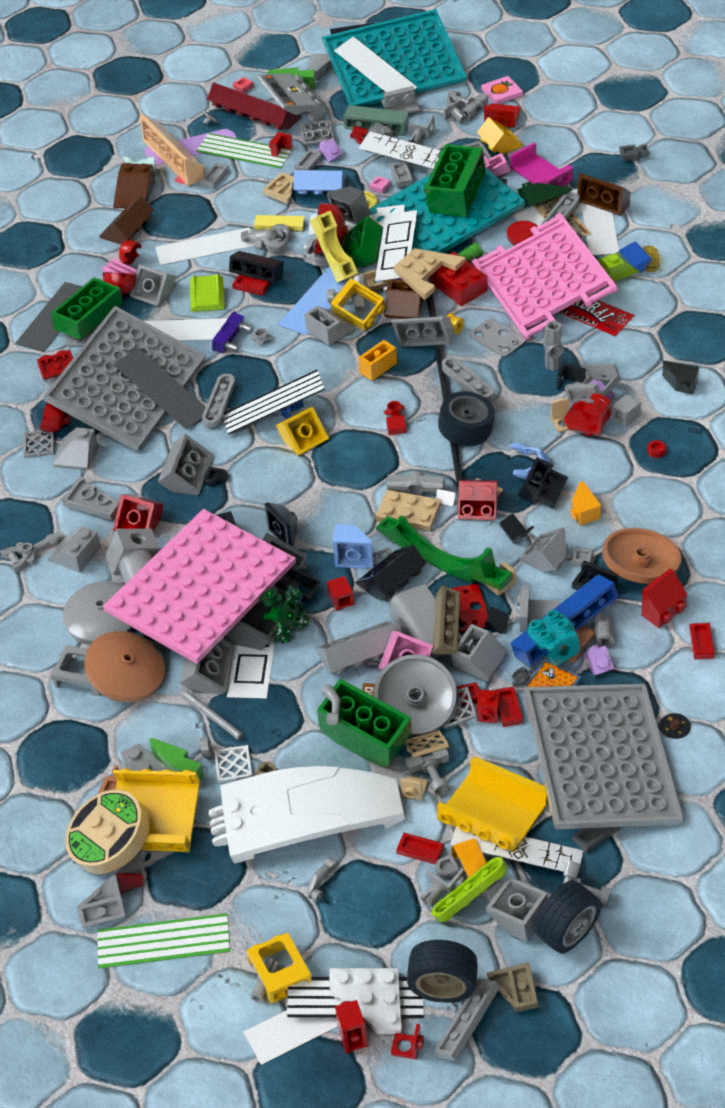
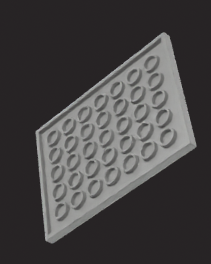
M114 306L49 388L43 400L127 447L138 451L166 411L113 364L139 348L181 386L185 387L204 361L206 355Z
M646 684L525 687L523 693L555 829L682 824V811Z

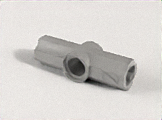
M554 320L549 321L545 325V338L542 342L545 347V367L547 370L552 371L559 370L561 355L564 351L561 344L562 326L560 322H555Z
M413 471L409 475L388 474L387 490L407 491L409 494L421 495L423 492H437L438 489L444 490V477L425 476L420 471Z

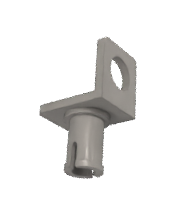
M448 91L447 103L449 105L444 108L443 119L446 120L453 116L462 123L467 119V115L460 110L461 99L453 92Z
M431 116L427 126L413 123L408 124L409 134L411 135L409 142L419 144L421 138L430 139L435 129L434 116Z
M461 868L449 884L428 870L426 874L432 884L420 899L425 904L428 902L427 905L431 907L442 892L449 894L468 878L465 869Z

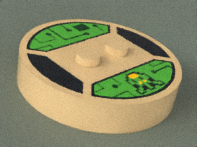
M108 790L95 795L77 810L69 823L65 839L69 856L89 873L106 874L120 869L138 854L146 841L149 832L148 812L132 794L124 790Z

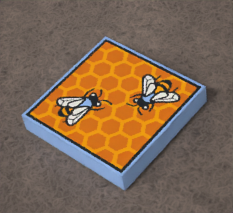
M545 660L525 687L577 686L581 681V676Z

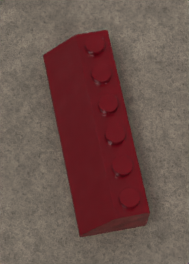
M214 82L207 98L215 107L220 108L224 106L226 111L233 112L235 110L237 111L236 114L245 117V114L249 115V119L254 121L260 119L262 124L270 126V123L274 124L273 128L281 131L283 128L289 130L302 117V115H294L276 104Z

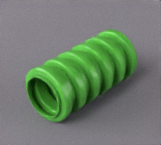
M473 243L458 253V255L465 257L466 261L471 263L472 260L478 259L483 255V250L479 244Z

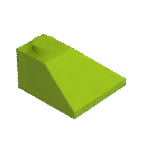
M620 252L597 260L613 282L639 272Z

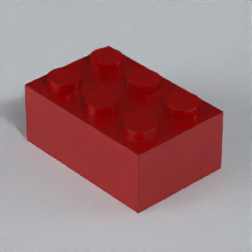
M455 252L450 253V255L459 256V255H458L457 253H455ZM468 261L457 271L442 265L428 278L429 283L435 285L437 289L461 307L487 292V275Z

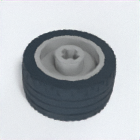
M570 880L558 887L544 902L534 922V933L555 951L561 954L567 953L575 948L593 928L601 911V901L582 884Z

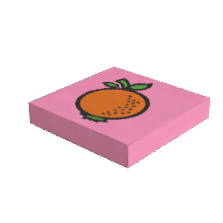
M509 76L481 85V90L488 95L494 104H501L523 96V91Z

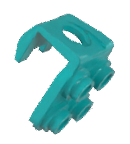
M551 610L547 613L546 617L530 622L527 630L529 637L539 648L548 651L546 657L553 665L558 666L580 653L579 639L574 625L557 610Z

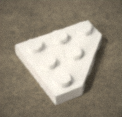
M330 968L329 983L332 996L336 999L339 998L342 1002L357 1000L363 1019L377 1034H401L398 968Z

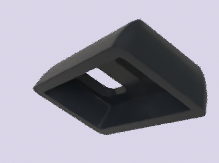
M291 567L284 575L292 579L290 586L293 588L296 587L298 589L299 585H304L310 589L307 595L302 593L303 600L305 601L311 600L321 583L320 580L294 567ZM280 580L275 584V586L285 591L288 590V585L280 582Z

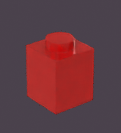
M345 576L327 581L328 595L336 611L354 605L353 591Z

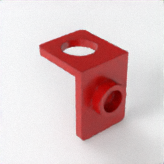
M416 1024L414 1036L395 1033L391 1048L392 1056L417 1060L419 1049H423L425 1038L424 1035H421L420 1024ZM406 1040L410 1042L411 1047L408 1051H400L397 1047L398 1043Z

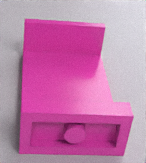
M535 142L510 155V168L533 184L538 182L564 186L573 181V167L567 165L558 169L536 154Z

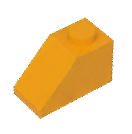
M584 481L579 483L572 499V509H570L571 517L580 526L601 518V504Z

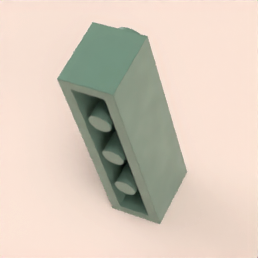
M349 105L344 114V128L350 130L354 126H358L369 131L371 126L374 127L379 122L394 130L393 135L405 136L409 124V112Z

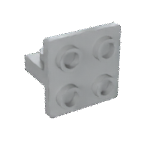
M413 86L385 92L384 99H381L382 105L387 110L409 112V114L419 112Z

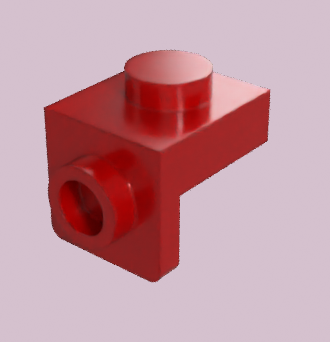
M277 132L269 142L271 156L275 157L278 156L282 148L292 149L293 147L292 135Z
M479 690L477 701L478 722H498L500 691Z

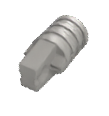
M600 612L595 616L596 642L599 647L606 646L609 648L615 643L613 626L609 617Z

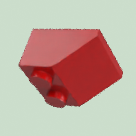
M121 494L113 531H116V529H152L154 531L160 522L164 504L131 494Z
M671 568L646 586L642 592L641 616L657 628L668 624L675 615L682 613L687 606V593Z

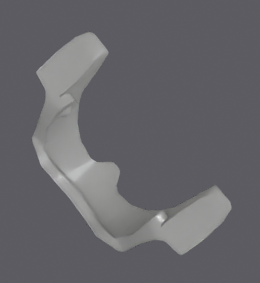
M310 238L303 247L306 249L303 257L304 261L315 266L326 267L329 265L326 257L319 258L315 253H311L315 238Z

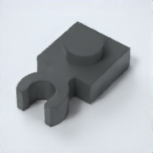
M635 144L619 147L622 161L636 160L639 156H649L646 144L636 147Z

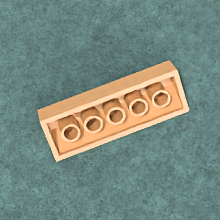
M140 114L143 141L177 176L183 179L187 186L200 182L204 177V166L158 121Z

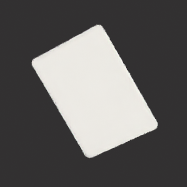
M437 490L436 499H441V504L454 505L455 492Z

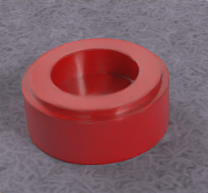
M659 440L651 441L648 444L647 452L653 458H661L666 454V444Z

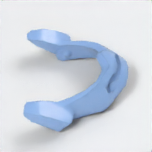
M517 442L510 444L513 449L521 452L523 455L536 453L540 459L549 462L548 455L538 448L526 447L525 444ZM531 467L526 470H514L513 474L525 480Z

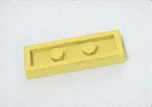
M256 215L254 229H272L276 224H284L288 226L290 231H303L305 216Z

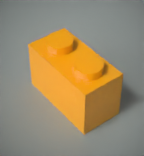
M383 340L358 357L360 374L373 381L396 365V347Z

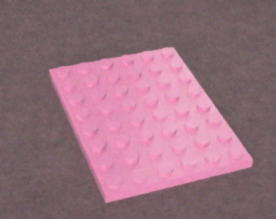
M203 509L103 605V608L110 615L198 664L260 600L259 597L265 591L272 588L296 563V558Z

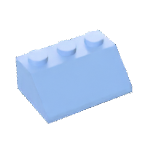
M294 170V191L300 195H307L308 192H314L315 195H323V192L345 187L346 174L343 171Z

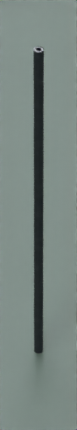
M431 294L426 299L429 317H436L433 294ZM434 345L444 401L449 396L446 374L442 371L441 345ZM450 441L456 484L459 487V480H463L458 445Z

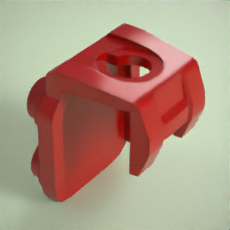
M593 393L590 399L594 400L593 404L578 401V403H574L564 418V424L568 429L578 430L586 436L600 435L604 425L612 415V406L609 398Z

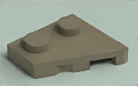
M529 962L486 973L488 980L498 983L500 986L498 992L516 1012L539 1007Z

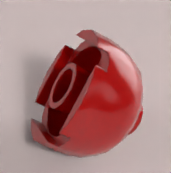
M103 272V281L120 287L122 297L134 289L136 274Z
M46 402L40 430L58 432L63 428L64 424L68 425L70 415Z

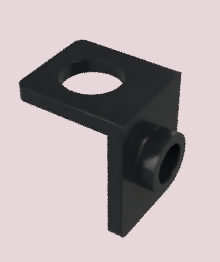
M563 364L557 375V389L560 390L564 379L582 383L586 379V369Z
M514 514L499 522L500 527L513 544L534 529V526H531L526 530Z

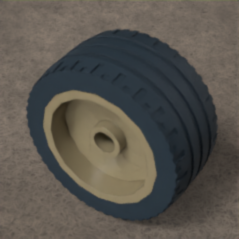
M436 939L421 942L415 945L410 953L407 971L408 987L413 993L429 1001L443 1003L463 1001L472 996L475 990L478 971L477 956L469 947L450 940Z

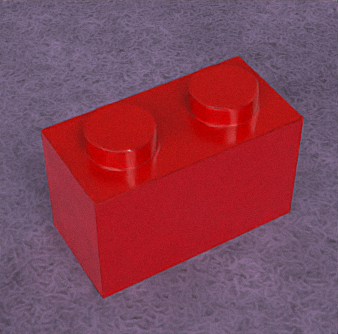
M344 1001L340 1005L335 1006L338 1031L345 1053L368 1047L365 1022L358 1001Z

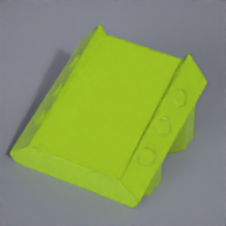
M218 273L217 275L196 277L194 275L190 280L191 311L224 310V278Z

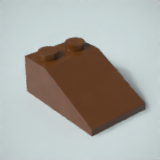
M121 164L117 177L114 208L125 209L140 196L148 202L155 182L153 164Z

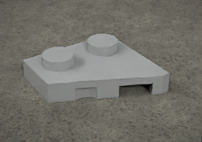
M116 875L111 876L77 906L82 928L126 917Z

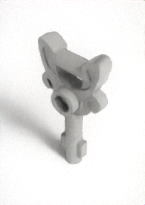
M59 532L46 536V539L34 545L19 542L15 547H9L0 552L4 559H10L13 562V570L15 573H18L27 564L35 563L37 551L58 543V540L62 538ZM17 554L23 556V558L19 559Z

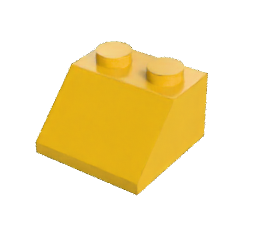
M489 117L477 132L481 136L480 140L487 145L489 144L488 148L494 153L498 151L505 154L524 145L509 128Z
M313 406L276 424L283 441L297 455L329 439Z

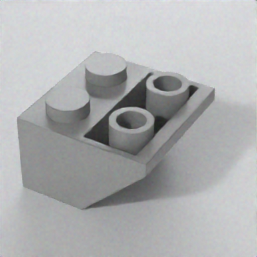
M316 306L304 314L306 330L327 345H331L355 329L352 324L333 311L320 306Z
M471 624L458 642L457 653L452 654V667L488 682L506 657L507 650L488 630Z

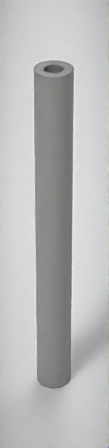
M185 691L182 694L184 699L238 741L243 738V733L189 691Z

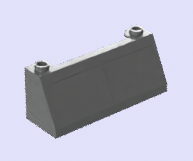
M268 533L265 534L262 539L263 541L295 557L296 563L292 567L302 572L307 565L304 561L308 554ZM283 576L280 582L289 586L292 583V579ZM274 585L272 588H276L277 593L282 595V600L276 606L279 607L286 600L284 596L286 591ZM259 600L223 638L234 645L263 650L266 644L270 646L275 636L272 634L275 622L265 620L263 614L270 612L271 608L266 607L264 601Z

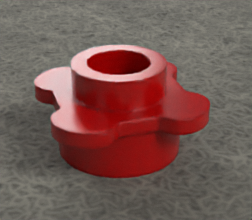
M391 401L387 404V410L384 411V414L391 417L401 416L405 406L401 405L398 401Z

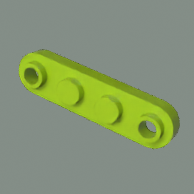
M501 857L491 859L469 879H466L441 899L432 909V915L438 922L449 921L455 913L468 906L475 897L484 893L495 881L503 878L508 868L505 861Z

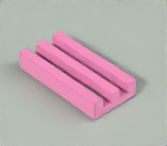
M112 259L111 263L108 262L107 267H102L103 272L137 273L136 269L115 259Z

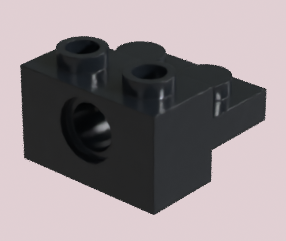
M536 457L518 497L533 504L537 500L554 509L568 477L553 470V464Z

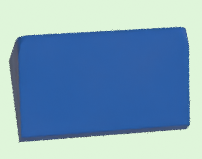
M636 241L619 250L624 258L640 272H643L652 260Z

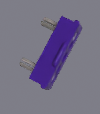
M236 311L231 313L212 339V351L216 350L224 353L227 348L234 351L238 350L239 346L231 342L241 329L248 332L252 330V326L244 324V316L237 314Z

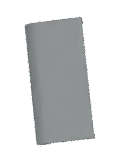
M423 584L396 594L390 602V615L394 621H398L402 633L433 645L436 599L428 587ZM458 632V642H459L460 639L462 638V636H461L460 633ZM431 651L429 657L436 659L446 654H433Z

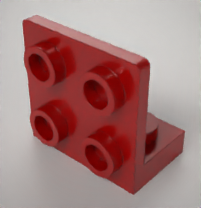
M503 104L485 105L484 122L489 117L505 127H515L521 107Z

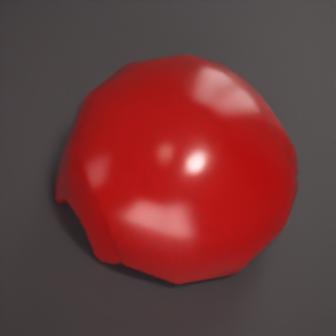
M134 240L124 241L119 248L120 261L126 265H131L135 258L139 256L137 249L142 248L141 243Z

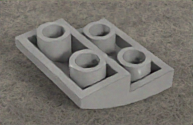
M330 120L299 124L303 146L320 144L324 140L334 139Z

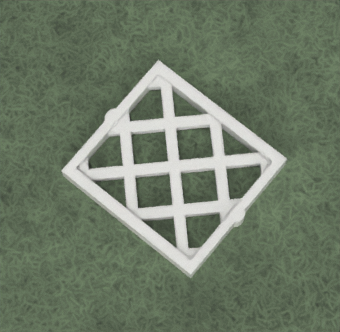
M248 745L214 751L218 783L253 777ZM243 750L240 755L235 753V751ZM222 753H228L226 757L220 755ZM245 753L247 754V759L242 757ZM231 755L237 757L233 762L228 759ZM218 757H219L220 759H222V761H221L219 764H218ZM240 759L245 762L242 766L236 764ZM225 761L231 764L227 769L222 767ZM247 764H248L249 771L246 770V769H244ZM233 766L238 768L235 774L230 771ZM241 771L246 773L245 775L238 776ZM227 773L232 776V777L223 778Z

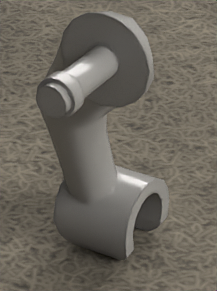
M325 685L322 688V694L332 702V712L327 713V724L336 725L339 721L341 700L331 685Z

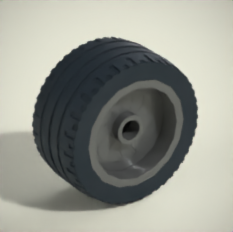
M469 391L452 393L445 398L441 405L438 418L439 431L444 438L457 445L476 446L482 444L489 438L495 419L494 407L482 395Z

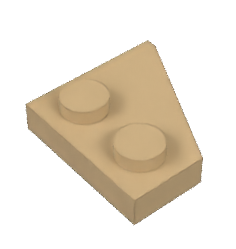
M281 172L263 188V194L289 204L294 189V177Z

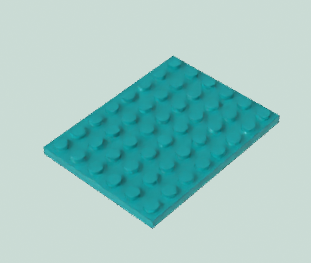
M437 9L322 37V42L349 105L364 107L380 103L381 99H384L385 93L383 89L334 51L352 37H355L417 86L415 94L467 80V76Z
M486 168V175L467 217L429 213V208L426 205L427 196L424 193V186L428 183L429 175L370 208L371 215L377 213L376 208L405 205L404 212L417 210L412 250L416 248L445 253L524 207L525 200ZM379 216L377 222H380L385 216Z

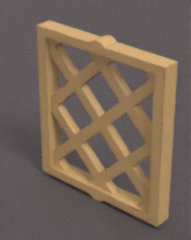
M439 730L407 739L404 743L412 757L449 747L448 742Z

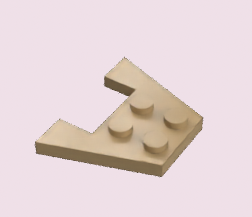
M414 248L394 266V272L425 300L435 291V285L425 280L442 265L457 271L466 263V259L462 256Z

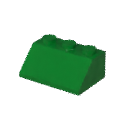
M368 215L347 232V236H345L343 250L352 258L356 268H366L378 258L377 253L380 247L382 226Z

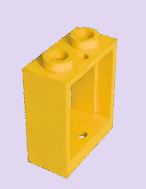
M352 278L348 280L330 303L334 313L364 332L374 325L376 317L385 310L383 297ZM355 292L375 304V307L364 321L343 309Z

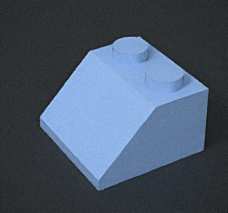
M336 524L332 541L335 567L373 568L372 540L355 525Z

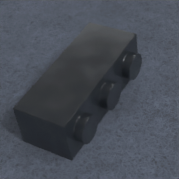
M237 251L230 256L229 272L273 283L283 277L284 261Z

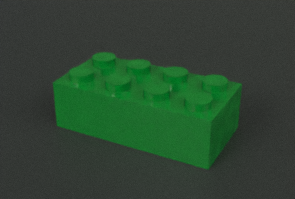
M93 277L51 312L54 330L81 340L106 318L114 306L120 307L123 304L120 287Z

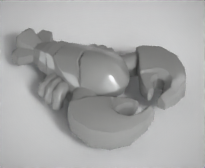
M276 224L272 229H260L250 233L248 230L241 232V240L243 242L247 240L253 241L255 247H266L271 252H280L285 249L287 245L286 238L290 237V229L284 224Z

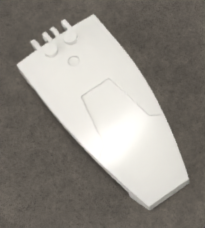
M330 766L282 769L220 785L223 805L209 810V817L214 818L210 822L212 827L211 834L217 836L212 840L213 845L218 847L228 845L230 857L234 864L254 859L255 854L331 834L382 824L388 829L406 819L397 779L362 770Z

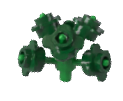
M290 585L284 594L286 600L279 607L276 606L282 600V595L277 593L276 588H270L259 597L260 600L264 601L266 607L271 608L270 612L263 614L264 619L272 620L278 624L279 629L275 631V643L285 644L291 641L293 638L292 634L295 632L290 630L289 627L294 626V621L295 627L299 628L300 631L308 627L310 623V616L307 615V611L300 612L301 608H303V603L301 602L303 599L302 593L299 589L293 588Z

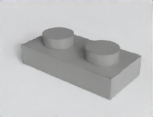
M406 161L390 163V170L397 188L413 184Z

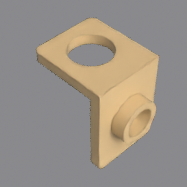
M568 397L551 402V420L558 433L570 430L567 426L562 427L558 424L564 421L569 411Z
M408 776L407 779L402 778L400 781L402 797L423 801L428 780Z

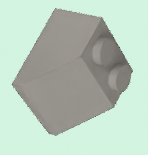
M83 526L73 530L64 538L49 556L48 560L80 573L101 548L98 533Z
M509 876L486 907V911L508 934L527 942L534 933L533 926L536 916L544 902L548 899V893Z

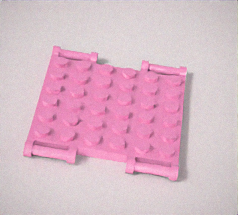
M561 213L555 215V218L544 224L531 228L532 237L505 251L502 245L496 247V250L471 261L473 266L487 275V286L520 331L525 341L531 339V336L544 330L545 325L549 321H555L552 316L553 314L582 299L588 308L592 306V303L610 293L618 292L616 284ZM607 285L609 286V287H607V288H605V289L599 291L598 293H596V294H594V295L588 297V295H590V294H592V293H594V292L600 290L601 288H603V287H605V286H607ZM547 319L546 321H544V322H542L541 324H539V325H537V326H535V327L529 329L528 331L526 330V329L530 328L531 326H533V325H535V324L541 322L542 320Z

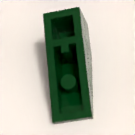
M529 181L523 183L522 188L517 189L519 196L525 200V206L523 207L525 208L571 192L572 188L538 182L532 184Z

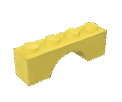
M331 210L309 220L336 281L339 282L357 274L358 271L352 258L340 246L337 238V224Z

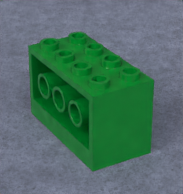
M445 144L443 150L440 151L438 161L434 164L433 172L429 175L428 183L424 186L429 213L460 217L468 216L486 175L483 148Z

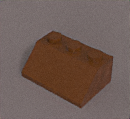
M582 173L578 174L577 194L579 195V202L619 216L630 206L631 192L626 188Z
M140 196L127 206L99 237L117 244L131 240L134 237V231L137 233L143 227L141 224L148 222L152 218L150 214L154 209Z

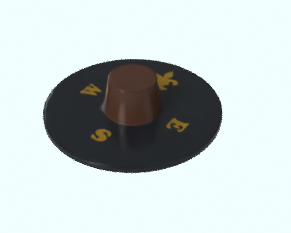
M671 713L665 715L660 720L659 728L666 737L680 739L689 734L691 724L685 716Z

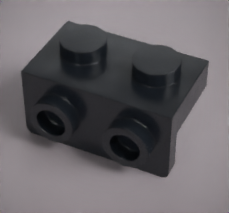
M584 560L581 563V571L572 582V589L579 590L598 574L614 582L617 589L618 574Z

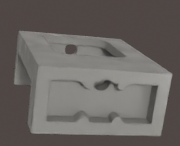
M586 364L585 368L589 376L581 384H568L564 388L570 403H578V401L594 403V400L590 399L593 393L606 396L621 380L616 364ZM594 379L597 381H610L601 392L598 384H590Z
M66 645L64 651L59 655L56 667L51 671V678L55 688H58L61 681L88 686L91 689L92 695H101L91 685L85 673L77 674L66 671L73 658L72 654L85 657L88 649Z

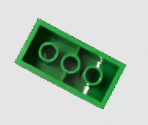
M340 678L333 687L341 700L338 724H327V713L332 712V702L326 697L317 709L320 729L337 744L375 765L387 767L412 732L411 717Z

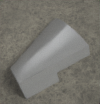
M313 54L310 58L306 70L314 69L316 82L326 75V68L332 64L328 54Z

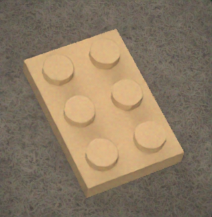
M386 490L376 514V521L382 522L387 516L399 520L398 517L401 515L407 519L414 529L431 531L441 506V499Z

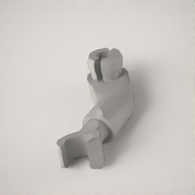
M327 857L323 865L313 874L306 891L309 899L316 902L321 899L323 892L319 890L320 884L327 877L328 872L337 868L338 865L335 863L338 861Z

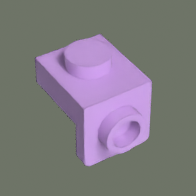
M333 138L328 141H322L317 150L323 153L329 163L343 155V152Z
M599 645L587 648L588 652L583 657L588 659L594 676L614 669L606 646L599 648Z

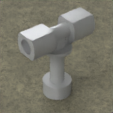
M456 90L451 91L465 105L462 112L467 115V119L476 114L477 108L482 109L489 103L488 95L485 93H481L475 99H466L461 97L460 92Z
M364 275L354 276V280L366 287ZM335 289L327 290L328 303H331L339 293L335 292ZM355 292L351 297V300L354 301L355 310L365 311L366 299Z
M446 748L431 752V754L423 757L410 756L405 758V765L409 774L423 770L424 773H429L433 781L431 789L434 795L440 796L448 792L450 787L446 779L440 778L436 770L439 764L449 761V754Z
M567 860L563 873L565 877L563 884L570 880L580 883L581 879L577 878L580 863ZM582 884L596 895L601 901V905L606 906L611 891L610 888L602 886L601 890Z

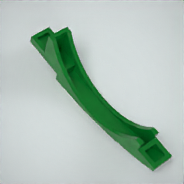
M401 515L398 517L399 520L387 516L376 526L378 532L400 547L404 548L415 545L425 562L472 584L476 580L502 590L513 578L512 572L496 566L491 548L487 547L481 555L474 558L453 556L429 543Z

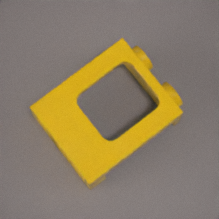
M288 932L283 935H276L271 940L255 944L250 949H247L248 963L253 964L266 989V996L270 1005L287 998L289 986L296 985L305 979L307 983L312 981L311 973ZM286 949L293 964L275 973H270L262 959Z

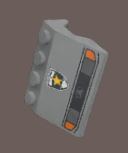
M286 73L259 75L257 77L282 109L294 115L303 113L312 122L319 121L326 112L323 102L316 98L317 95L310 90V86L304 83V79L299 75L294 76Z

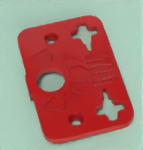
M471 584L451 588L460 592L459 619L462 624H466L463 625L462 629L458 628V632H466L471 624H476L475 626L483 629L487 628L484 625L487 617L486 605L479 586ZM477 603L481 605V608L479 610H472L470 606Z

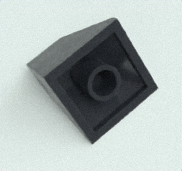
M269 502L265 503L268 530L277 539L294 547L297 534V516L285 506Z

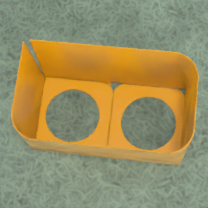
M475 838L452 845L451 854L454 859L459 857L468 879L487 863Z

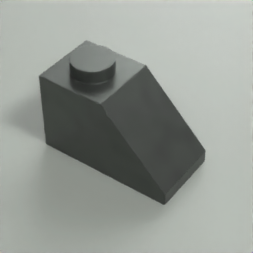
M664 360L662 376L675 391L693 394L698 382L699 367Z

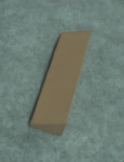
M443 585L436 593L434 646L432 653L456 654L458 649L460 592Z

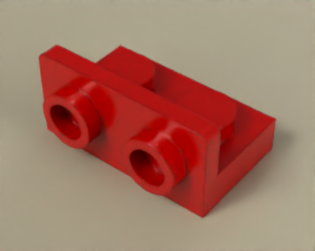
M61 350L54 355H43L37 359L38 368L43 380L61 375L73 359L71 350Z

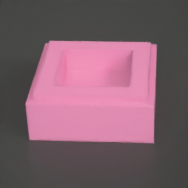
M377 176L369 184V189L383 194L392 185V182Z

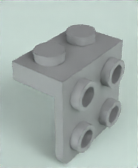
M521 586V594H517V606H520V610L516 609V621L520 622V632H525L529 628L531 621L540 620L549 611L561 604V602L558 600H530L529 587Z

